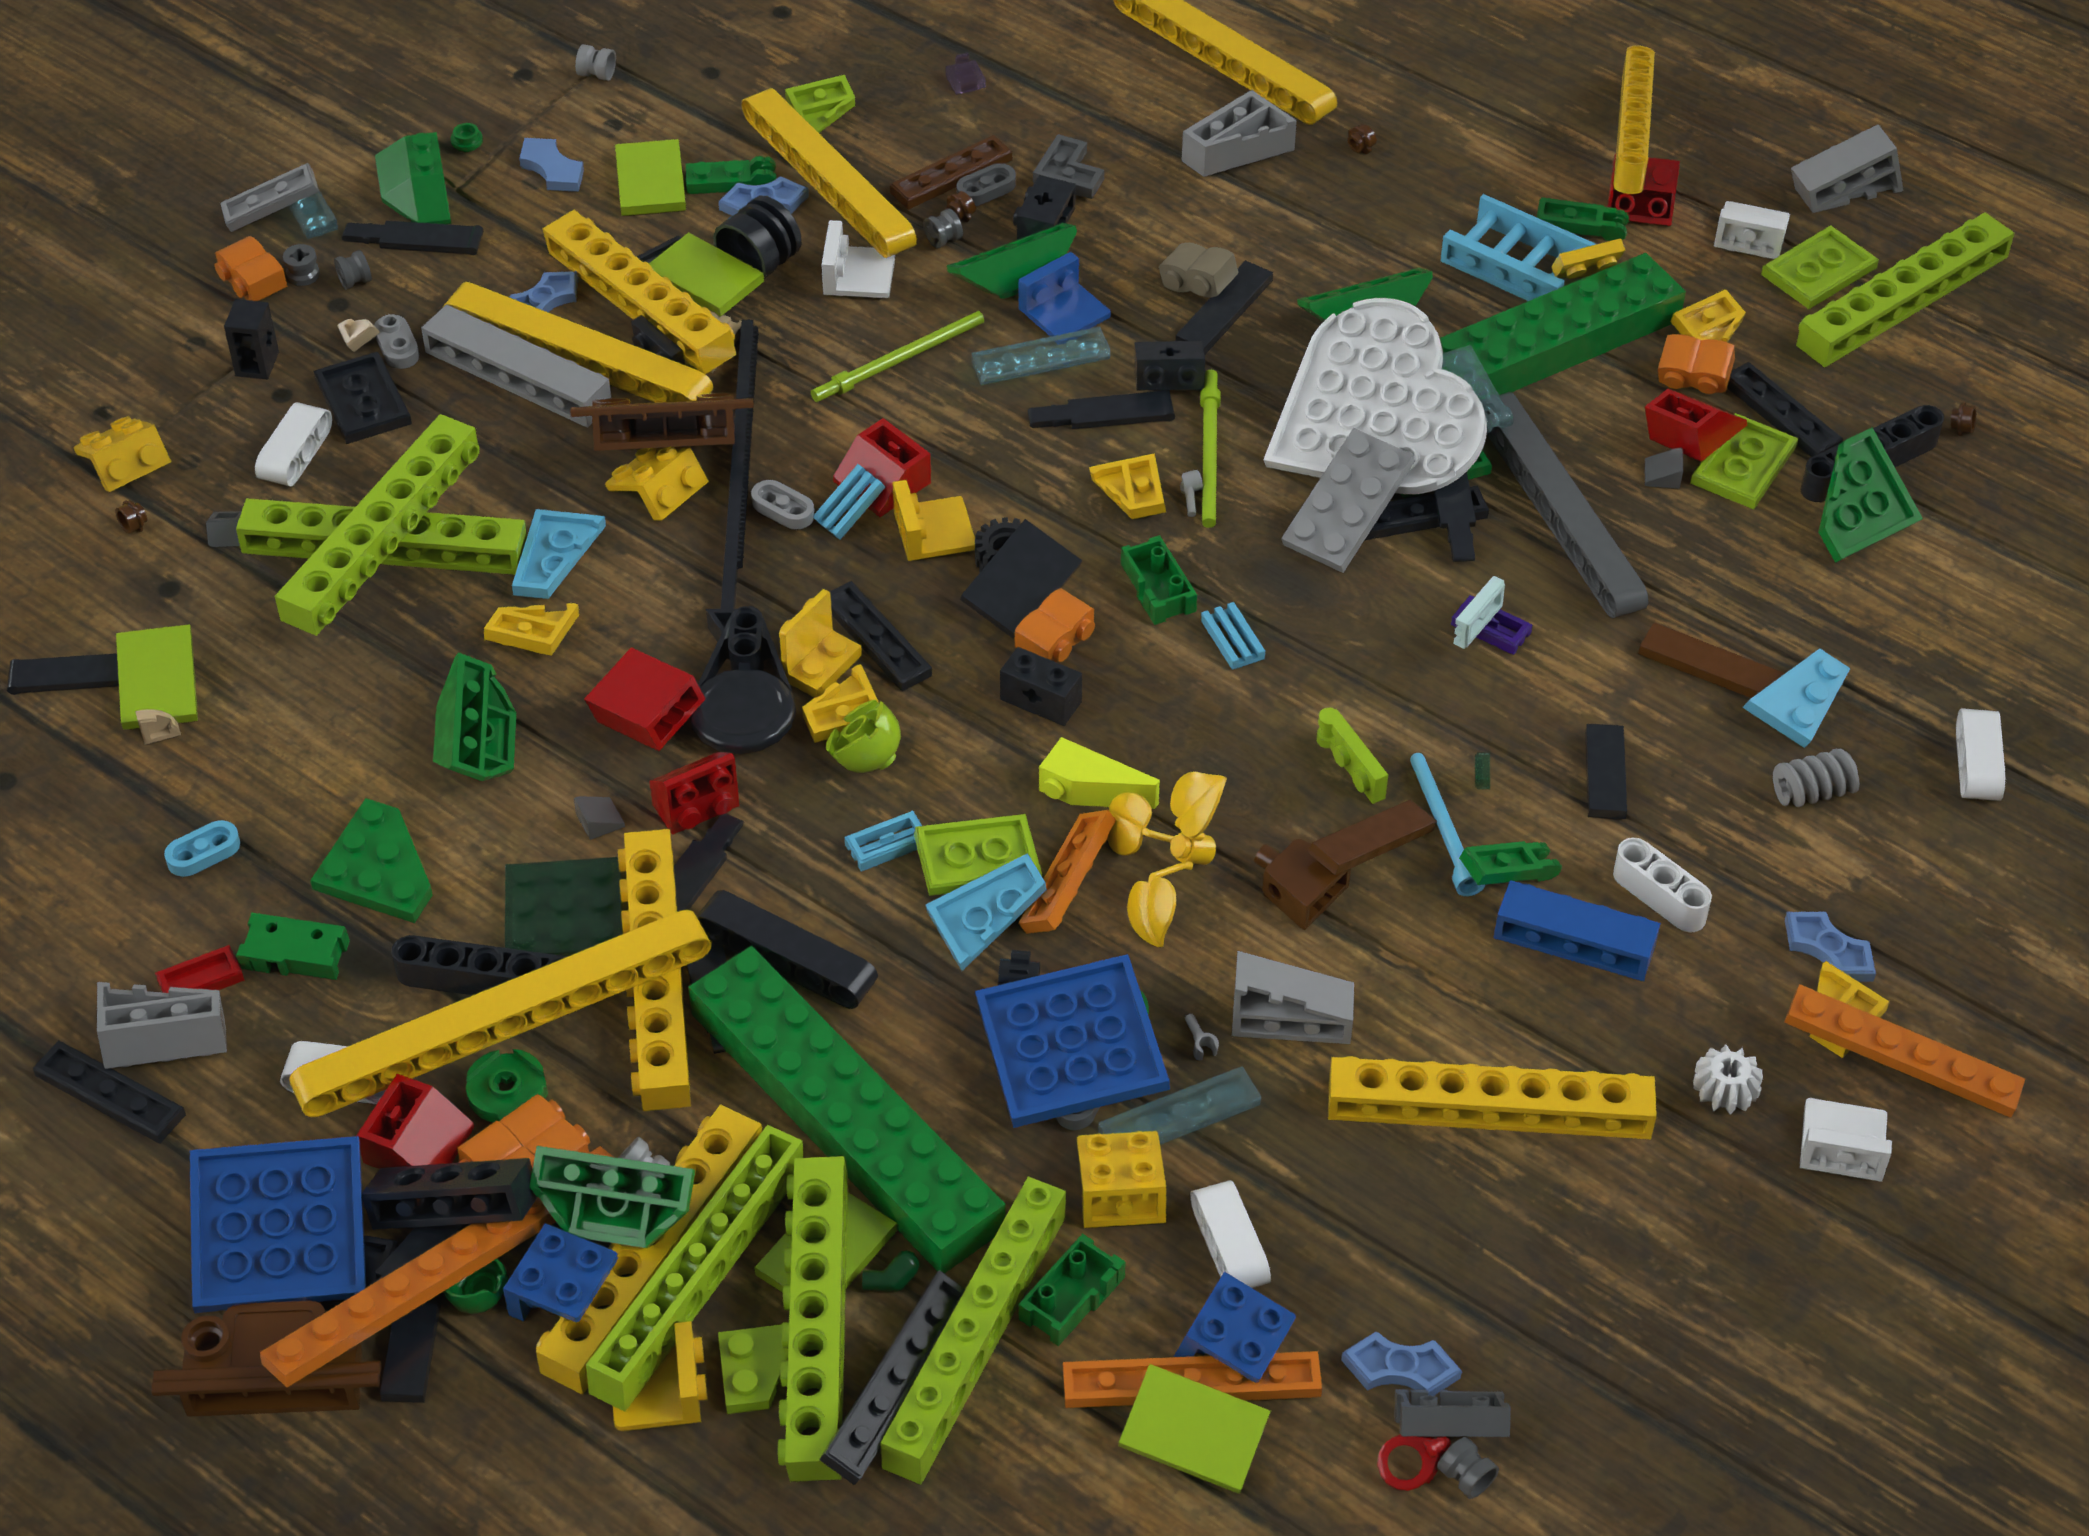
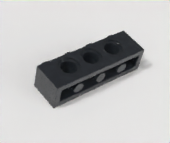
M529 1158L380 1168L361 1193L373 1230L522 1221L538 1198L530 1189L532 1165Z

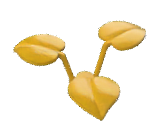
M1189 772L1179 778L1173 788L1170 801L1171 811L1178 817L1175 821V826L1181 829V833L1175 836L1146 828L1151 819L1152 809L1143 796L1136 793H1122L1116 796L1110 803L1109 811L1116 821L1108 834L1107 840L1114 852L1125 856L1134 854L1141 847L1143 835L1169 842L1172 855L1181 862L1151 873L1148 882L1138 881L1130 891L1127 903L1129 921L1135 932L1153 946L1163 947L1165 934L1172 922L1176 908L1175 888L1168 879L1162 877L1183 869L1192 870L1193 864L1207 865L1215 856V841L1211 836L1204 835L1203 831L1209 825L1218 806L1227 780L1225 776Z

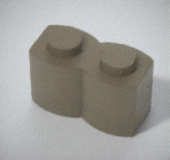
M1195 243L1179 244L1159 266L1163 286L1175 292L1192 291L1203 297L1218 296L1238 274L1235 256L1232 252L1219 247L1206 249Z

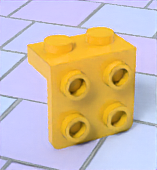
M130 416L112 422L110 424L112 428L101 434L99 431H94L84 435L79 439L81 443L73 447L77 455L91 459L105 491L108 492L171 463L155 425L138 419H131Z
M662 447L638 450L634 460L629 464L616 468L612 472L613 477L605 483L608 491H638L653 520L662 521L709 481L691 447Z
M691 1321L674 1323L676 1346L671 1349L626 1412L613 1406L614 1425L617 1430L628 1431L701 1422L699 1401L707 1400L705 1374L697 1375L696 1364L704 1363L702 1337H693Z

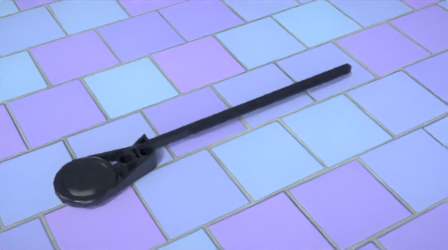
M746 319L741 322L736 399L753 398L754 400L759 332L758 327L754 326L753 319ZM753 408L735 409V444L732 446L721 609H706L708 629L718 643L698 683L706 699L690 716L692 730L704 744L720 752L734 754L758 752L778 743L791 729L796 714L792 689L762 613L759 609L752 606H743L735 609L738 569L743 568ZM769 658L777 677L763 671L764 661ZM729 659L731 670L716 675L725 660Z

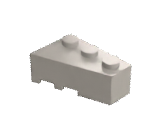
M1250 90L1183 131L1182 162L1205 177L1293 151L1295 148L1297 120L1253 90Z
M1879 125L1862 131L1858 135L1791 167L1795 190L1812 213L1848 205L1850 199L1865 196L1868 200L1876 198L1878 192L1890 189L1894 193L1903 191L1897 148Z
M1237 951L1232 1036L1350 1044L1353 1026L1354 982Z
M97 982V1035L105 1069L129 1067L136 1064L158 1061L167 1062L173 1059L210 1056L227 1052L226 1025L219 990L170 987L169 993L147 992L146 985H133L132 990L111 989L110 983Z

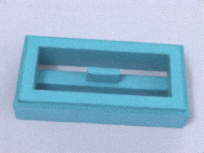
M857 464L814 514L813 518L841 540L885 489V486L862 466ZM870 483L871 486L864 492V494L857 501V497ZM848 510L846 515L839 521V523L836 526H834V524L844 514V512Z
M1234 602L1228 603L1225 610L1221 606L1214 608V613L1212 614L1208 610L1201 612V622L1232 670L1265 659V649ZM1217 622L1221 623V625L1227 632L1228 638L1232 642L1233 646H1236L1237 650L1241 654V658L1237 657L1236 653L1234 652V650L1228 643L1227 639L1221 632L1220 628L1216 624Z
M914 811L845 836V846L848 850H851V856L854 861L857 860L860 871H864L916 851L914 829L917 826H922ZM912 826V828H909V829H907V830H904V831H902V832H899V833L894 834V833L897 832V831H900V830H903V829H905V828H908V827ZM880 838V840H878V841H876V842H873V843H871V844L865 845V846H863V847H859V846H861V845H864V844H866V843H869V842H871V841H874V840H877V839Z

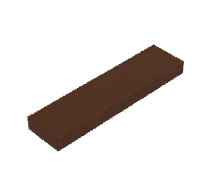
M992 135L891 183L890 193L909 210L955 188L957 182L964 176L993 164H1006L1012 161V151L995 135Z
M1655 622L1642 641L1638 653L1749 698L1754 697L1785 674Z
M1408 800L1312 842L1308 853L1334 875H1337L1432 832L1437 820L1412 800Z

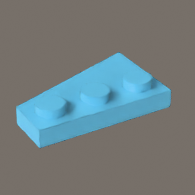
M536 509L512 583L513 595L549 599L606 527L605 516Z

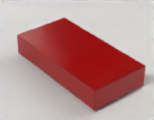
M230 945L155 973L162 993H169L170 987L221 990L245 981Z

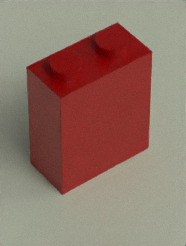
M632 647L584 698L598 723L657 751L664 747L706 699L693 675Z

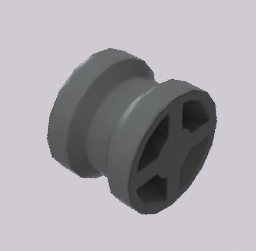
M948 208L941 211L940 216H930L923 222L924 231L929 242L937 249L945 246L948 240L956 241L963 236L962 224L952 209Z
M297 244L285 250L283 261L287 267L286 275L290 283L297 286L312 284L319 278L320 271L316 263L317 256L314 248L306 244Z
M361 250L354 251L347 258L342 256L334 258L337 275L345 289L352 288L357 282L367 283L372 280L368 262Z

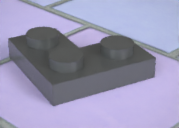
M1057 134L1033 172V183H1035L1039 175L1075 183V195L1093 199L1104 181V170L1080 163L1087 153V142Z

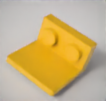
M907 480L893 482L894 514L908 561L975 550V536L962 496L918 502L917 494H910Z
M822 589L814 598L807 600L803 609L791 620H787L779 632L781 663L789 684L814 698L821 696L826 688L836 682L862 656L861 645L833 630L831 594L825 589Z
M1157 1131L1080 1135L1077 1137L1082 1181V1217L1084 1228L1166 1223V1182Z

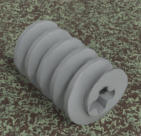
M1837 748L1829 753L1821 752L1816 757L1809 755L1802 760L1794 759L1789 764L1779 763L1773 771L1774 789L1783 806H1788L1790 799L1795 807H1802L1805 799L1809 803L1814 804L1818 801L1819 796L1823 800H1829L1832 797V791L1838 797L1843 796L1846 789L1850 793H1856L1860 785L1857 766L1851 755L1847 751Z

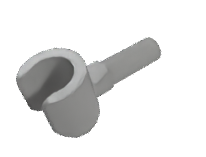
M1198 470L1185 472L1181 476L1180 491L1182 494H1185L1189 517L1196 516L1194 491H1199L1203 488L1202 478Z
M1188 1014L1185 1020L1195 1040L1194 1057L1197 1060H1203L1202 1046L1211 1048L1213 1055L1216 1056L1219 1046L1217 1037L1211 1033H1204L1195 1016Z

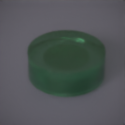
M1477 752L1475 754V788L1477 790L1491 788L1490 752Z

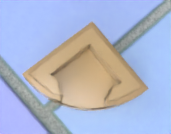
M347 319L337 325L346 345L353 352L380 333L377 327L367 319L356 321Z
M152 709L135 711L145 745L181 735L176 719L170 714Z

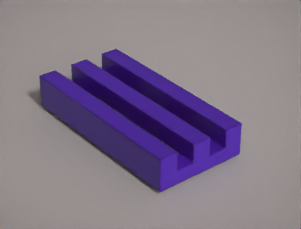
M1469 595L1452 616V626H1458L1455 624L1456 618L1475 598L1474 596ZM1500 609L1476 637L1514 655L1517 652L1518 645L1521 646L1525 641V637H1529L1533 625Z

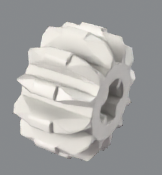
M1726 1044L1720 1052L1710 1048L1705 1057H1700L1695 1068L1696 1074L1694 1075L1693 1085L1695 1090L1700 1091V1102L1711 1101L1713 1112L1720 1106L1725 1107L1730 1115L1735 1111L1736 1107L1746 1111L1751 1101H1756L1761 1092L1760 1085L1763 1074L1762 1069L1756 1067V1057L1745 1058L1743 1047L1737 1052H1731Z

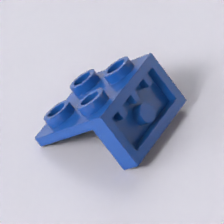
M1072 252L1019 279V310L1058 344H1063L1111 317V311L1079 284V258Z
M545 1223L503 1288L509 1316L524 1322L531 1309L539 1307L571 1321L579 1322L617 1262V1252Z
M1224 1271L1174 1357H1192L1196 1352L1204 1356L1207 1353L1249 1380L1257 1383L1267 1369L1296 1316Z

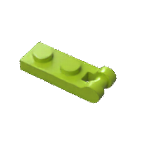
M1322 709L1318 718L1317 743L1323 748L1331 749L1336 763L1347 770L1352 777L1356 789L1361 793L1364 792L1372 804L1386 798L1388 782L1387 772L1337 709Z

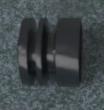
M762 195L749 201L746 206L739 209L737 214L729 217L719 225L713 234L715 247L763 272L764 279L773 273L779 265L785 263L790 257L799 252L802 245L800 229L791 213L777 200Z

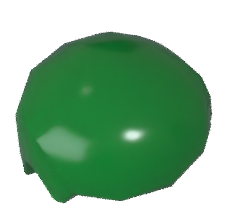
M495 1259L443 1291L447 1300L459 1311L470 1314L483 1313L494 1307L503 1297V1288L509 1278L505 1266L498 1259Z

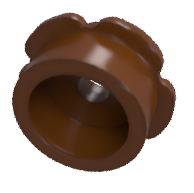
M1360 124L1349 129L1347 141L1353 151L1357 153L1362 151L1365 154H1369L1372 151L1371 148L1377 143V138L1374 131L1368 125Z
M963 191L952 194L947 198L948 205L946 209H952L959 220L962 219L965 222H969L971 215L976 212V206L972 198Z
M1963 402L1959 405V408H1953L1951 428L1957 429L1959 436H1962L1963 433L1974 432L1977 416L1976 406L1966 405V402Z
M125 500L123 505L115 510L116 518L126 533L129 534L136 530L139 532L143 531L144 523L147 522V515L139 503L134 504L130 500Z

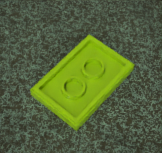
M679 139L615 144L622 216L686 210Z
M1830 225L1762 267L1761 275L1807 309H1811L1875 270L1879 259Z
M689 232L649 263L656 273L662 277H667L673 286L681 292H687L694 302L715 312L720 317L764 282L763 272Z
M1735 413L1734 415L1747 420V426L1699 464L1692 474L1690 484L1754 510L1795 450L1798 438Z
M190 624L116 633L120 714L123 730L140 728L135 711L147 709L166 712L173 716L177 723L198 721L193 641Z
M1026 814L917 826L914 829V838L929 896L948 894L1027 853L1042 876Z
M849 1192L846 1288L897 1232V1222ZM821 1201L813 1202V1203L811 1204V1206H812V1207L819 1206V1205H821V1204L824 1203V1202H821ZM786 1233L755 1266V1275L783 1292L784 1285L791 1283V1273L785 1272L784 1249L785 1247H792V1236H787ZM813 1238L808 1243H817L823 1238ZM812 1275L806 1280L814 1281L821 1278L822 1275ZM814 1312L818 1316L821 1315L820 1312Z
M1149 1364L1118 1446L1240 1494L1271 1411Z

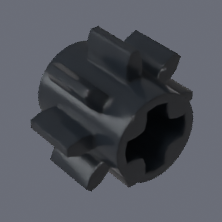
M1012 950L1010 959H1000L998 985L1039 976L1040 962L1030 961L1031 951Z

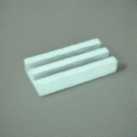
M1493 576L1456 618L1455 624L1458 626L1455 628L1454 634L1457 636L1454 638L1453 644L1463 649L1468 647L1503 606L1504 580Z

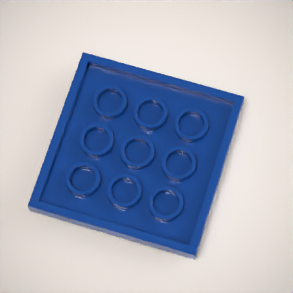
M1128 954L975 991L976 1001L1013 1128L1170 1090L1167 1071Z
M359 1136L190 1150L192 1308L194 1313L223 1311L233 1305L248 1303L346 1300L366 1288Z

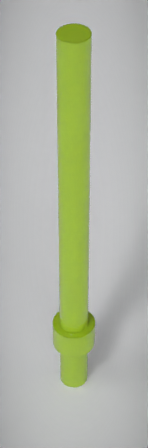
M976 311L850 372L842 371L832 376L831 381L812 389L811 396L815 402H819L836 393L842 395L852 390L855 384L984 323V317L980 311Z
M1211 369L1205 371V385L1200 392V405L1204 408L1202 525L1206 528H1212L1216 525L1217 408L1221 404V392L1217 388L1218 374L1215 370Z

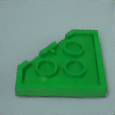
M1873 427L1846 439L1838 446L1818 531L1835 563L1923 519Z
M367 798L364 799L310 880L312 889L412 923L417 921L433 896L430 882L399 808Z

